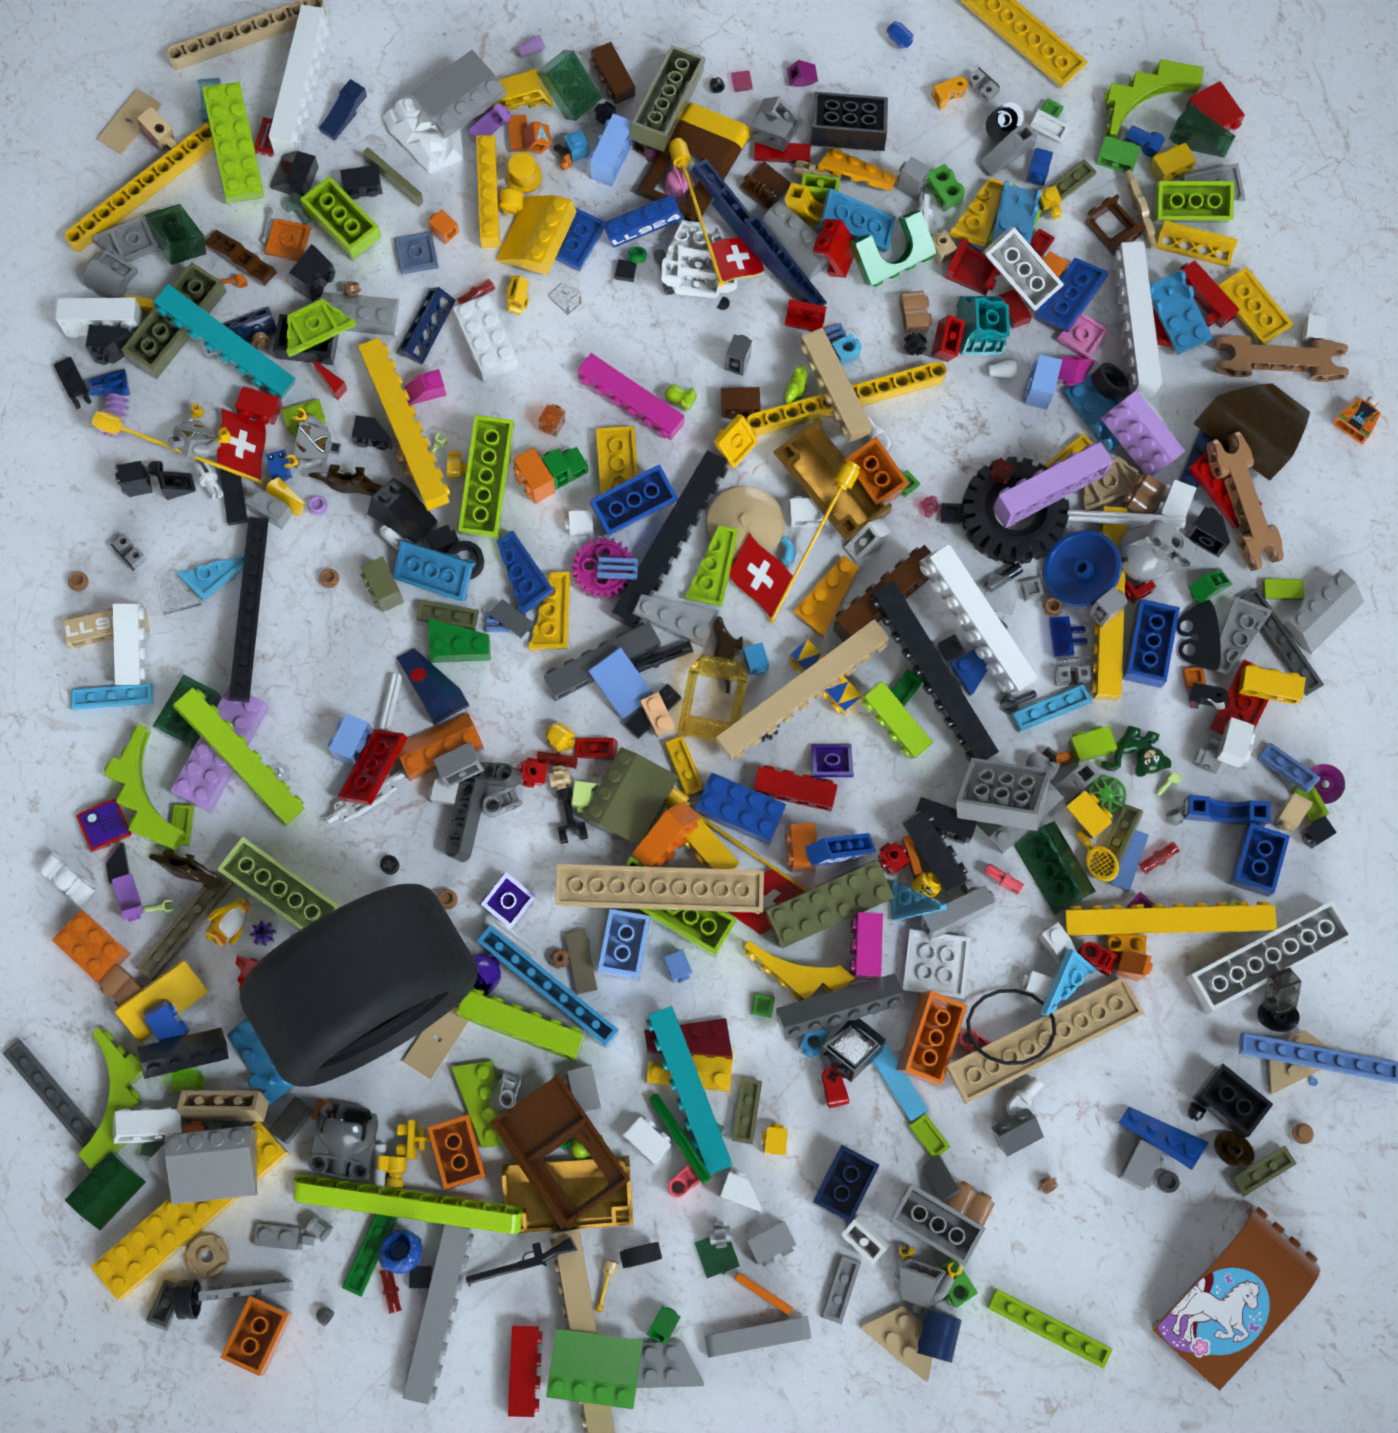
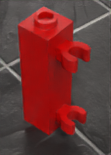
M1195 260L1190 264L1185 263L1179 269L1183 270L1186 274L1185 281L1187 286L1190 285L1193 288V298L1208 313V316L1205 317L1208 328L1215 322L1222 328L1236 317L1240 309Z

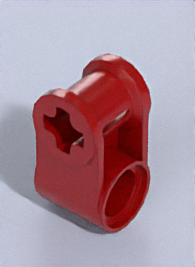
M1087 942L1081 945L1077 951L1098 972L1107 976L1111 975V969L1115 961H1118L1120 958L1114 952L1094 942ZM1086 947L1092 950V957H1088L1085 954L1084 950Z
M833 1067L825 1069L822 1073V1082L828 1108L831 1109L850 1104L843 1078ZM829 1071L837 1075L834 1082L826 1078L829 1075Z

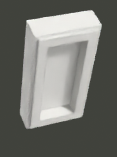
M1039 109L1030 123L1031 128L1060 143L1063 142L1071 125Z

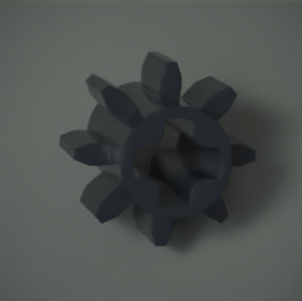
M607 101L604 104L598 103L594 109L596 112L595 119L605 125L607 119L610 120L612 114H616V107Z
M914 332L909 333L904 338L907 342L904 344V349L908 354L912 356L916 354L918 356L927 350L924 346L927 343V339L920 332L916 334Z

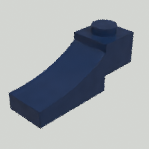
M350 79L339 92L337 101L326 119L319 126V131L335 141L356 116V109L367 97L366 89Z

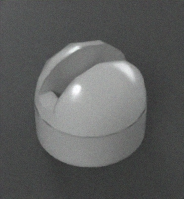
M1173 809L1166 813L1170 824L1176 826L1183 822L1184 815L1181 809Z

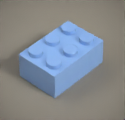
M614 113L610 120L607 119L604 125L605 131L597 139V148L595 151L592 150L589 156V161L591 162L589 170L593 180L611 187L613 186L633 144V140L629 139L632 120Z
M614 909L609 910L598 967L599 973L634 980L640 979L650 916Z

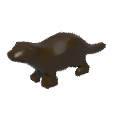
M331 464L327 473H309L310 478L323 481L333 490L344 494L360 493L373 496L383 487L373 482L364 474V467H355L356 473L339 470L340 465Z
M718 616L713 623V632L716 637L713 663L725 681L726 694H729L731 689L729 673L740 675L741 662H736L735 664L733 659L735 656L734 649L742 650L743 637L735 639L726 629L723 618Z
M168 848L163 851V855H149V859L157 862L177 878L203 883V886L206 888L218 884L220 880L214 871H209L204 865L194 860V855L185 854L186 857H181L174 854V850Z

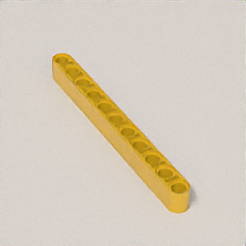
M209 122L204 123L70 227L65 233V239L71 249L79 252L87 248L94 242L93 235L114 227L214 149L212 136H210Z
M938 361L855 384L852 387L863 407L939 385L944 381L947 368L944 363ZM938 371L941 375H935L933 372ZM919 376L923 378V380L919 381L915 379V377ZM900 381H901V382H903L905 385H904V386H900V385H898L896 382H900ZM879 387H885L887 390L881 391ZM867 392L869 395L862 396L860 393ZM823 393L753 413L747 417L746 421L757 437L817 420L818 418L831 416L833 409L831 406L824 405L826 401ZM811 407L814 411L809 412L805 408ZM792 412V413H794L796 416H794V417H789V416L787 415V413ZM769 418H776L778 421L771 422ZM757 423L759 426L754 428L750 424Z

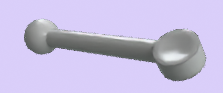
M271 207L265 209L266 220L263 236L260 238L262 243L268 241L266 236L270 215L273 214Z

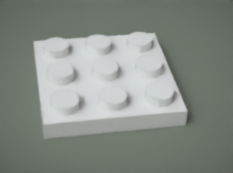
M909 929L902 991L921 994L923 991H933L948 998L963 1000L965 997L971 938L943 934L929 941L924 931Z

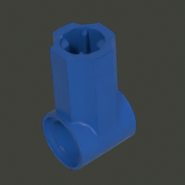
M1132 125L1125 137V141L1141 146L1142 152L1145 155L1153 157L1159 153L1165 138L1158 132L1149 133Z

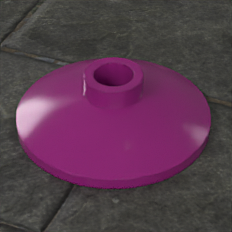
M1320 764L1310 769L1320 776V780L1315 784V787L1324 804L1333 803L1343 795L1345 778L1338 768L1329 764ZM1325 780L1329 782L1327 788L1322 786V782Z

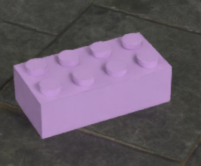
M1137 390L1101 417V420L1144 474L1155 475L1185 451Z

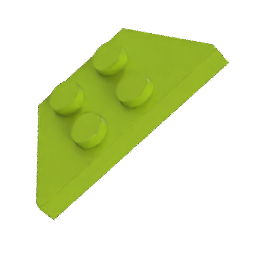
M323 298L287 315V354L289 357L294 356L357 326L354 319L344 315L338 308L332 307Z

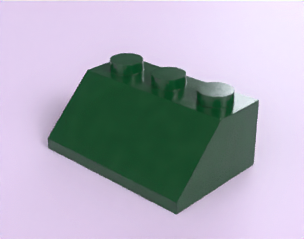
M110 1152L65 1201L81 1217L98 1230H102L143 1187L146 1181L117 1153Z

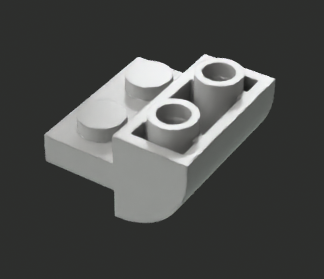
M105 250L97 260L93 258L88 264L84 274V284L106 298H121L127 291L128 283L137 275L138 269L110 251Z

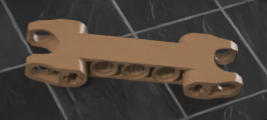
M1246 335L1216 338L1214 342L1216 350L1226 351L1231 356L1229 361L1217 362L1214 366V372L1230 377L1245 378L1252 375V370L1308 372L1311 375L1312 381L1329 382L1346 379L1349 375V369L1336 366L1331 357L1345 355L1348 351V345L1332 340L1311 341L1310 348L1252 345V338Z
M1240 432L1229 435V453L1224 451L1222 444L1218 440L1207 443L1208 463L1215 478L1220 479L1223 477L1242 535L1237 537V547L1247 567L1254 571L1262 568L1260 556L1262 549L1267 553L1272 563L1283 560L1284 553L1282 539L1277 527L1273 524L1267 525L1248 470L1254 464L1251 449Z

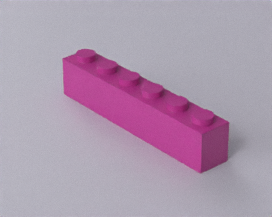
M590 353L577 369L578 379L582 384L590 385L597 394L609 398L613 405L621 406L629 416L637 417L644 426L656 430L660 437L672 440L684 425L685 416L593 353Z

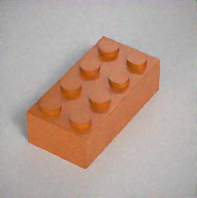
M933 991L921 992L896 1071L932 1085H942L947 1071L945 1066L949 1065L967 1005Z

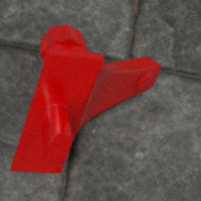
M237 955L235 965L239 967L241 972L237 978L240 983L239 991L247 974L258 963L257 959H247Z

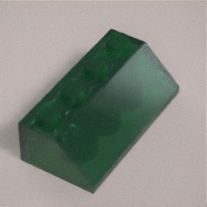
M1055 821L1041 826L1038 831L1032 832L1014 844L1054 915L1096 892Z

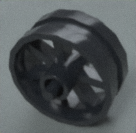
M198 1280L178 1281L173 1298L174 1310L178 1320L198 1318L202 1305L198 1292L202 1291Z

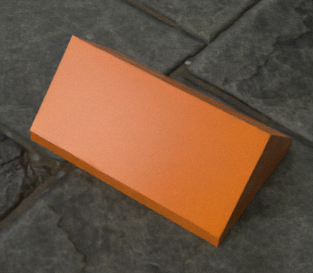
M874 437L845 458V461L849 460L860 466V473L857 478L877 506L896 499L909 484L877 437Z

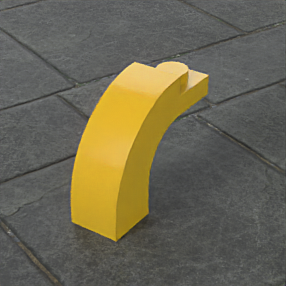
M791 183L785 197L788 208L805 223L817 228L824 204L813 198L809 186Z

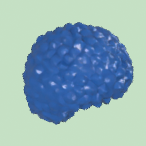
M399 1229L391 1232L379 1248L378 1254L381 1267L389 1270L391 1273H408L421 1260L423 1253L422 1241L418 1235H415V1233L408 1229Z

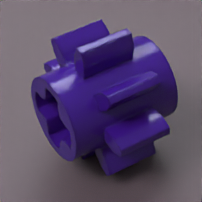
M260 920L259 925H252L254 933H250V936L256 937L254 940L256 945L261 941L263 946L266 947L267 942H274L272 937L277 931L270 929L273 925L271 922L265 925ZM264 929L268 933H265L264 937L262 938L259 934H261L263 932L262 930Z

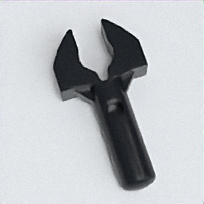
M1032 690L1018 697L1012 696L1011 693L1005 694L1000 705L1006 702L1013 703V705L1004 709L1003 712L1012 714L1018 711L1019 704L1037 697V693L1035 690Z

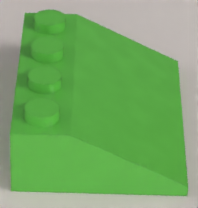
M557 1329L546 1397L634 1409L643 1340Z

